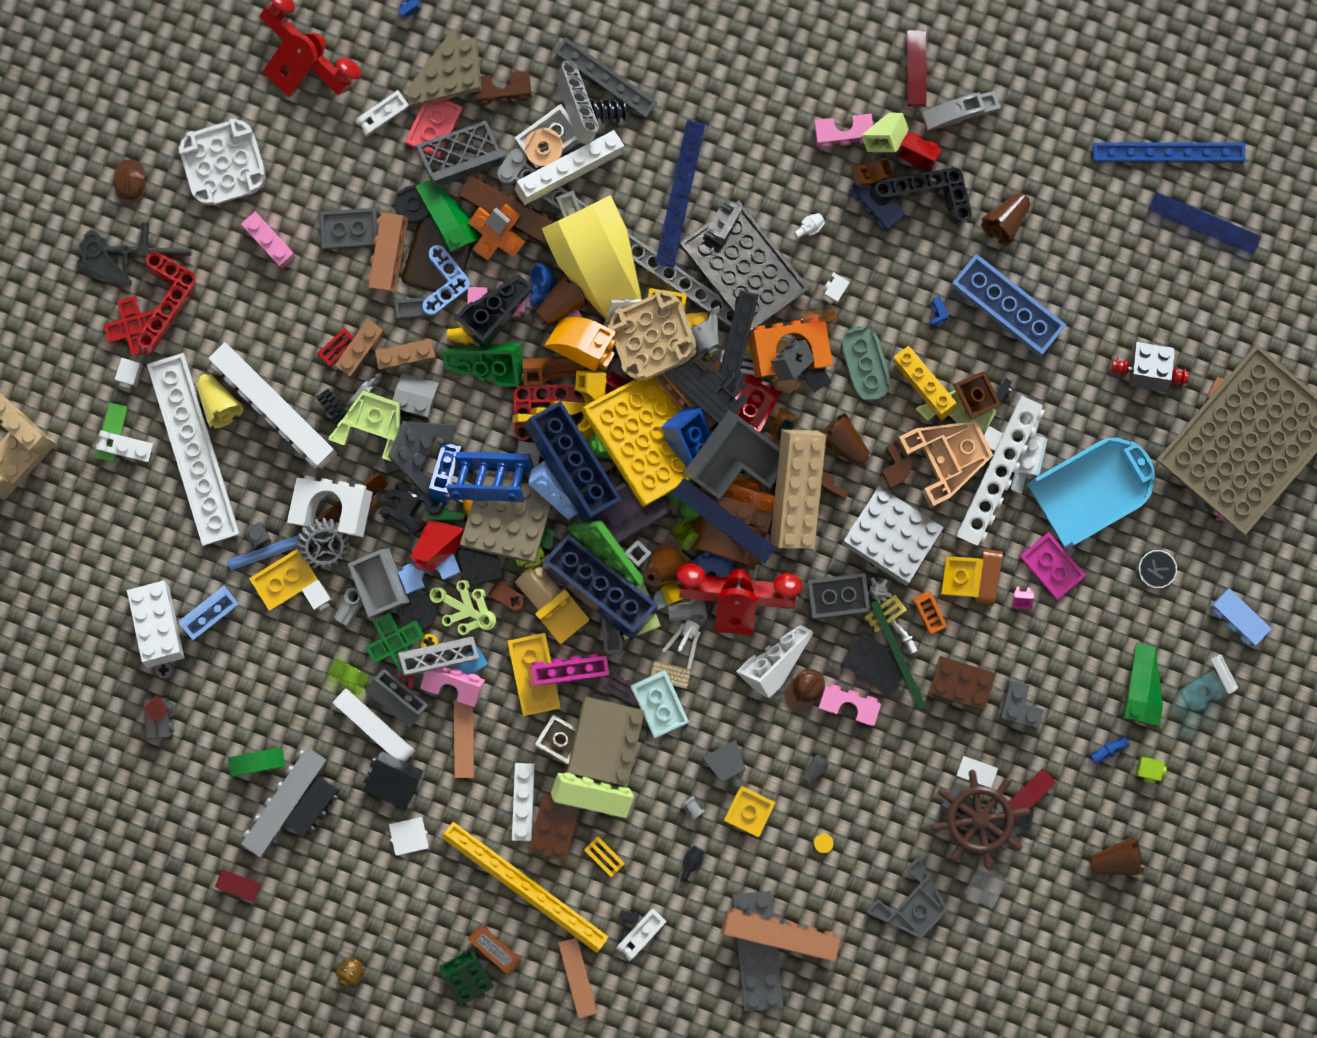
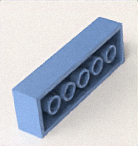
M977 254L974 255L950 286L1038 357L1043 355L1066 326L1064 322Z

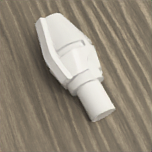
M819 213L807 216L801 222L800 229L794 232V236L798 239L803 235L808 234L811 236L818 233L825 224L824 218Z

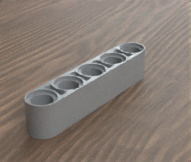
M564 61L555 77L576 138L583 144H590L599 125L577 66L571 61Z

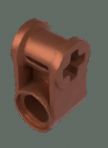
M500 579L497 580L488 593V596L512 611L519 612L525 606L524 598ZM519 598L520 605H514L513 607L512 599L517 600Z

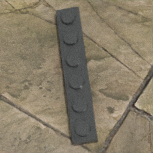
M565 37L554 51L555 55L564 61L573 62L579 72L617 99L624 100L627 106L644 118H647L657 105L654 99Z

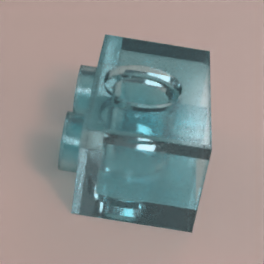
M1213 670L1178 691L1190 710L1196 709V711H1199L1207 706L1206 702L1212 699L1214 702L1223 697L1222 692L1226 691ZM1201 687H1205L1208 691L1205 698L1199 695Z

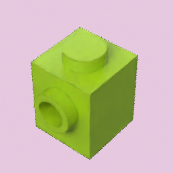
M1139 757L1135 776L1144 778V782L1155 784V781H1161V778L1165 777L1167 767L1164 766V761Z

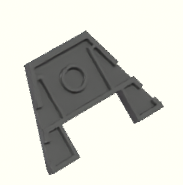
M402 421L388 457L401 472H404L409 477L412 484H415L423 494H428L432 478L419 471L434 436L449 442L456 427L455 425Z
M917 856L906 868L920 882L912 893L894 912L887 908L879 899L866 912L922 938L948 909L933 884L922 860Z

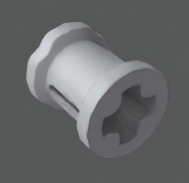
M694 796L680 805L690 816L691 822L705 812L695 802Z

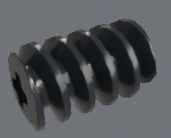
M593 99L589 100L597 122L598 118L601 119L602 124L605 123L606 118H608L609 124L612 123L613 118H615L617 124H619L620 118L625 121L626 104L624 100L620 99L618 102L615 99L611 100V102L608 99H605L603 102L600 99L596 102Z

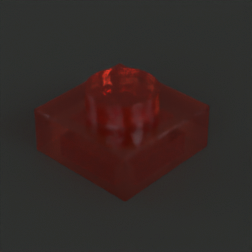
M157 695L142 708L155 723L170 710Z

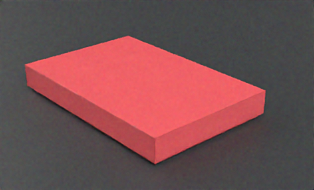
M448 100L421 106L405 140V144L416 148L417 144L451 133L463 107ZM448 141L441 142L439 147L445 148ZM430 147L422 149L424 153L431 156L435 149ZM437 151L435 158L440 159L442 152Z

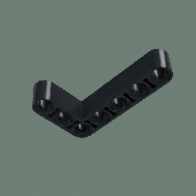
M954 167L881 180L870 190V195L875 201H885L943 190L949 218L953 224L961 225L972 215L962 171ZM949 175L954 177L955 182L950 180ZM931 178L936 179L937 185L932 183ZM913 181L918 182L920 188L915 187ZM896 184L901 186L902 191L897 190ZM878 187L884 190V194L879 193ZM953 193L959 196V200L954 198ZM958 211L963 213L964 218L958 216Z

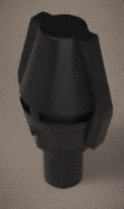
M695 845L686 853L683 860L685 869L681 877L685 880H688L691 872L697 871L702 865L704 851Z

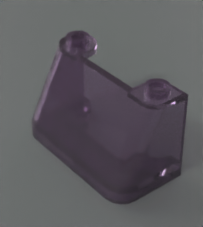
M626 485L617 491L622 499L621 501L588 522L602 521L616 542L620 544L635 533L659 521V518H666L671 515L672 510L663 496L642 507L630 486Z

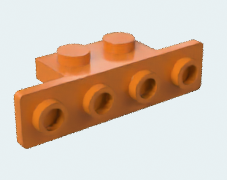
M738 474L723 494L724 497L755 506L757 510L773 514L775 496L760 491L762 483L755 478H747ZM700 487L701 492L711 494L703 487Z

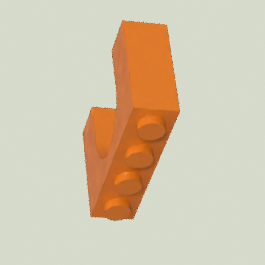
M812 318L807 319V323L802 324L801 320L789 322L790 325L783 326V323L772 324V328L765 329V325L754 327V331L749 333V343L755 378L776 375L771 360L776 357L777 344L784 335L795 336L800 341L806 340L815 359L808 366L809 370L833 366L826 321Z

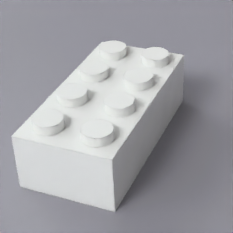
M160 581L127 590L141 660L146 668L184 659L170 588L167 583Z

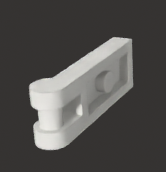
M398 90L359 116L355 122L358 126L362 127L363 133L367 137L409 108V105ZM370 118L374 121L371 125L367 123V120Z
M100 430V441L96 445V450L144 462L149 461L153 443ZM108 439L113 440L112 447L106 446Z
M652 908L616 949L619 952L622 951L626 955V959L631 961L667 921ZM630 941L636 946L633 950L627 946Z

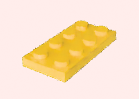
M542 633L509 640L508 646L523 716L561 709L556 684L529 687L527 668L532 666L533 662L543 661L544 664L551 663L546 634Z

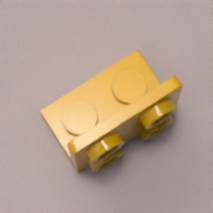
M565 589L535 613L560 644L589 622V618Z

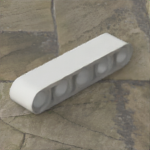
M347 688L333 701L344 714L391 756L406 762L415 752L406 741Z

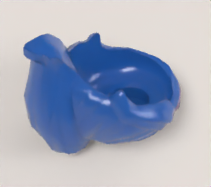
M541 262L536 263L531 271L530 284L534 288L532 289L533 295L530 297V304L533 307L537 303H542L556 285L552 270Z

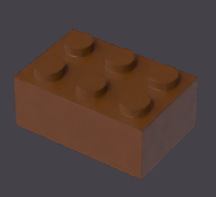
M939 656L927 694L984 711L996 673Z
M543 794L529 851L567 860L580 808L554 802L552 796Z

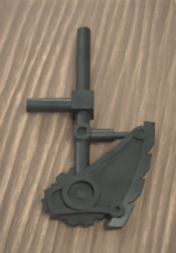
M142 222L141 244H138V247H129L128 245L109 246L106 243L107 240L104 237L101 238L97 231H87V234H84L82 239L83 242L79 244V254L82 255L83 261L79 262L77 260V267L86 273L89 271L93 277L98 279L102 277L106 282L114 284L115 281L122 286H132V281L129 280L127 275L130 254L147 257L151 252H158L168 256H192V249L151 247L148 245L149 223ZM108 253L123 254V271Z

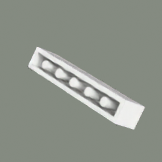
M613 130L592 141L590 144L518 180L515 191L523 204L527 205L621 155L624 145Z

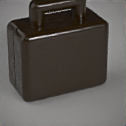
M430 216L417 223L401 280L406 285L436 292L448 282L430 261L428 254L430 248L434 245H440L445 250L446 248ZM473 244L450 254L464 274ZM434 250L433 257H438L441 260V263H439V266H441V264L444 262L443 259L440 257L442 252H436ZM450 264L445 265L443 268L447 274L454 272V267ZM457 280V286L454 288L452 285L449 286L454 290L455 294H457L456 289L461 286L462 281ZM444 290L441 292V295L451 297L449 291Z

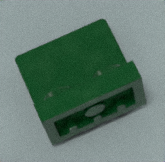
M473 947L439 966L443 979L460 1005L466 1004L494 987Z

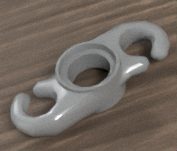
M378 372L369 382H364L358 388L355 395L350 399L348 408L353 405L362 391L371 393L382 378L383 374L381 372Z

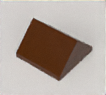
M985 371L953 384L969 419H975L1001 406Z

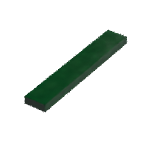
M874 601L869 604L916 709H922L925 707L924 701L878 601Z

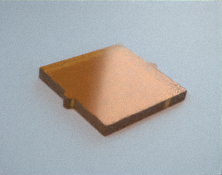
M835 310L802 312L801 320L804 323L837 321L838 313Z

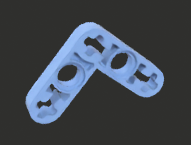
M440 245L432 246L428 256L448 283L423 302L422 310L428 316H434L465 293L470 284L468 277ZM434 250L436 252H442L440 257L443 259L444 262L441 264V266H439L441 260L438 257H433ZM445 265H452L454 272L452 274L445 273L443 269ZM457 280H464V288L458 287L456 289L457 294H455L454 290L449 286L452 285L454 288L457 286ZM442 291H449L451 298L443 300L440 296ZM437 296L438 301L443 305L440 306L437 303L434 306V311L431 309L427 310V303L433 304L436 302L434 297Z

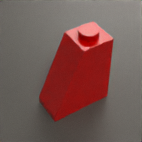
M429 519L410 556L414 567L420 571L427 570L432 572L461 547L460 543L464 529Z

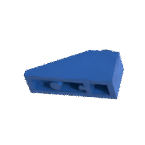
M442 442L428 492V497L434 503L442 502L444 505H447L449 497L446 496L448 495L446 485L449 484L451 476L455 475L457 467L455 455L456 452H460L461 446Z

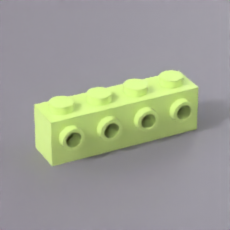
M558 773L551 791L554 802L627 818L634 799L631 790L626 786L619 785L618 787L606 781L596 782L588 777L579 778L571 773Z

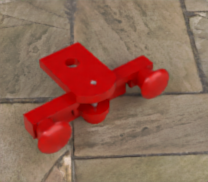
M271 0L272 5L265 7L259 18L283 42L267 63L263 72L288 97L293 96L311 69L338 96L345 93L351 86V81L361 77V69L357 63L349 58H339L335 68L323 56L326 42L320 34L308 33L302 35L288 22L289 19L285 15L295 11L293 0ZM284 66L289 68V75L285 73Z
M692 563L682 565L676 573L677 579L680 582L679 598L717 601L714 632L753 636L756 605L795 609L796 595L802 590L801 580L796 575L790 573L777 576L774 582L751 580L747 571L735 569L726 578L707 576L702 567Z

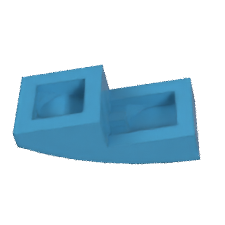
M478 647V660L448 667L460 669L463 673L470 675L487 666L488 662ZM471 651L465 656H473V652Z

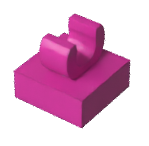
M1016 587L1012 608L1032 609L1034 592H1031L1029 587H1027L1026 592L1020 591V588Z

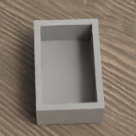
M381 549L348 563L368 617H376L410 603L390 549Z

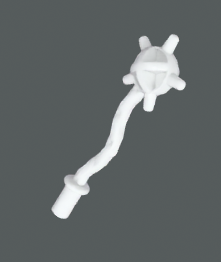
M874 577L870 579L872 585L868 595L876 599L879 604H881V601L883 603L888 600L886 597H892V594L887 592L886 579L883 582H876ZM891 603L886 606L887 610L892 607ZM894 610L889 613V618L894 615ZM895 619L891 621L890 624L903 636L902 642H905L910 654L918 651L912 641L913 637L909 636L896 623Z

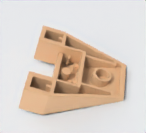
M977 421L916 428L897 439L905 457L922 449L938 480L937 483L922 491L930 508L947 501L993 456Z

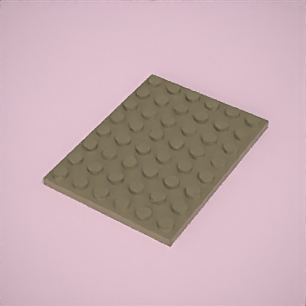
M1256 344L1156 460L1245 536L1317 453V395Z

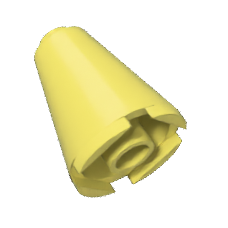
M204 374L198 378L196 386L210 427H224L233 422L232 418L236 414L238 417L242 414L243 406L213 375Z

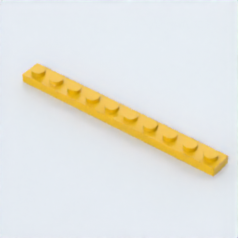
M453 822L442 835V839L596 953H598L608 939L607 935Z

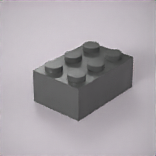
M865 573L807 581L812 620L870 612Z

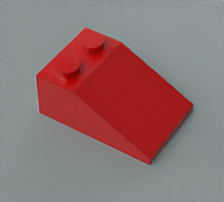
M907 133L900 144L896 157L930 172L942 149L933 141L926 142L922 140V137L916 133Z
M748 374L744 381L747 385L735 397L737 400L743 394L748 400L736 412V415L760 432L782 392L775 390L773 386Z

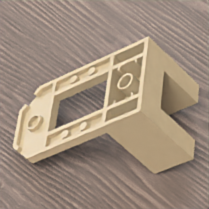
M0 393V419L3 421L1 425L9 431L0 441V499L5 500L53 449L56 443Z

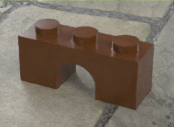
M529 70L511 72L510 84L503 89L493 85L491 75L481 76L482 90L474 92L476 104L480 103V105L484 106L490 105L494 101L508 103L511 99H517V101L528 100V97H532Z

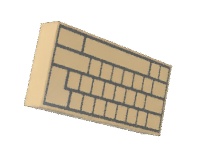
M654 661L650 676L666 670L673 686L687 689L691 674L690 669Z

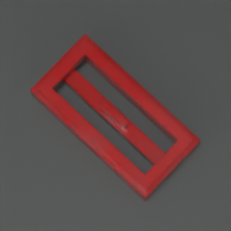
M344 328L317 354L331 368L340 359L349 344L331 361L328 359L350 339L353 340L354 337ZM344 334L347 335V337L343 339L332 351H330L326 356L323 355Z

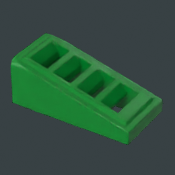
M443 509L440 514L434 516L426 511L427 521L429 519L437 522L466 521V516L462 513Z

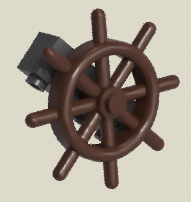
M970 770L968 774L971 788L962 791L958 787L953 786L950 792L945 789H939L938 794L944 798L940 805L944 807L942 811L947 814V821L934 823L930 828L932 831L949 830L951 837L958 844L950 856L952 862L957 861L964 849L971 852L982 853L985 869L991 870V851L996 849L998 851L1000 849L1006 850L1009 845L1017 851L1023 849L1022 844L1014 839L1019 832L1013 827L1014 818L1030 815V809L1012 810L1010 803L1003 796L1011 784L1010 778H1005L998 789L994 790L989 787L978 786L976 771ZM980 794L991 797L985 807L981 803ZM998 802L1004 812L993 813L991 811ZM971 826L964 837L957 830L958 827L968 828ZM989 831L992 832V833H993L994 835H996V836H995V837L991 836L990 833H989ZM974 835L980 837L981 845L970 843Z

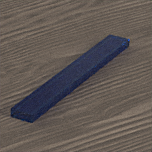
M691 120L686 122L655 264L673 268L675 266L705 123Z

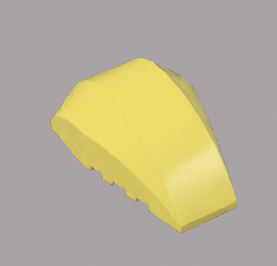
M611 195L542 228L559 267L604 319H606L611 300H624L625 298L642 300L628 230Z

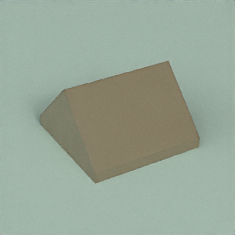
M553 715L534 746L568 766L577 728Z

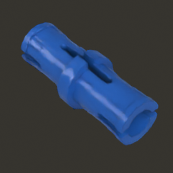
M1122 736L1114 742L1104 744V747L1091 753L1090 756L1095 765L1109 757H1114L1116 753L1130 745L1127 739Z

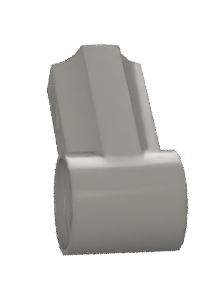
M349 588L345 592V600L334 617L337 621L348 627L360 607L364 606L356 588ZM358 593V599L354 601V597Z
M691 599L690 602L670 604L668 606L670 621L691 620L695 623L706 621L707 601Z

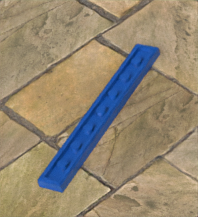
M1093 142L1092 158L1093 162L1244 163L1245 143Z

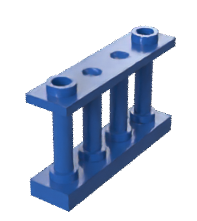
M456 452L455 459L460 473L456 485H446L450 499L524 502L525 498L519 485L523 472H531L534 468L530 454ZM468 470H479L475 485H464ZM486 471H497L493 486L483 485ZM505 471L515 472L511 486H501Z

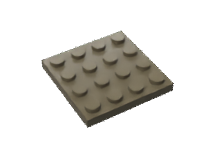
M485 475L483 485L493 486L495 477ZM503 479L501 486H511L513 481ZM520 483L519 487H521L524 502L473 500L460 546L535 564L552 505L530 485Z

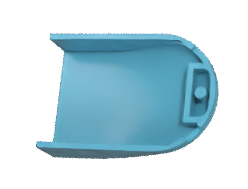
M1108 438L1041 474L1027 483V486L1064 549L1067 550L1141 507L1152 493L1155 471L1150 457L1139 445L1121 438Z

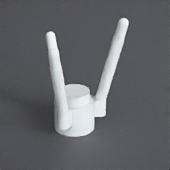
M686 620L685 624H681L678 631L662 651L666 652L681 632L684 637L678 648L679 652L682 651L687 639L694 637L687 669H691L697 640L701 633L698 631L700 625Z

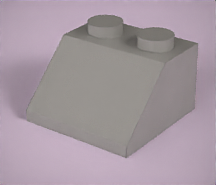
M402 373L395 389L393 401L400 403L401 413L430 420L439 383Z

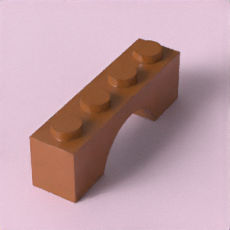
M565 356L523 359L522 365L524 386L543 385L548 380L557 377L576 378V371H592Z

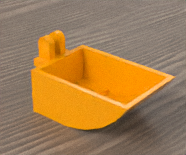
M566 317L560 319L544 346L594 372L599 365L602 371H606L615 355L611 350L616 343V340H614L616 332L586 318Z

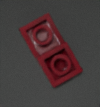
M222 869L215 888L254 902L261 884Z

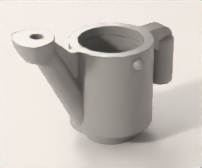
M719 305L709 311L710 315L707 321L691 329L695 338L697 355L706 347L709 349L706 356L718 350L716 345L719 344Z

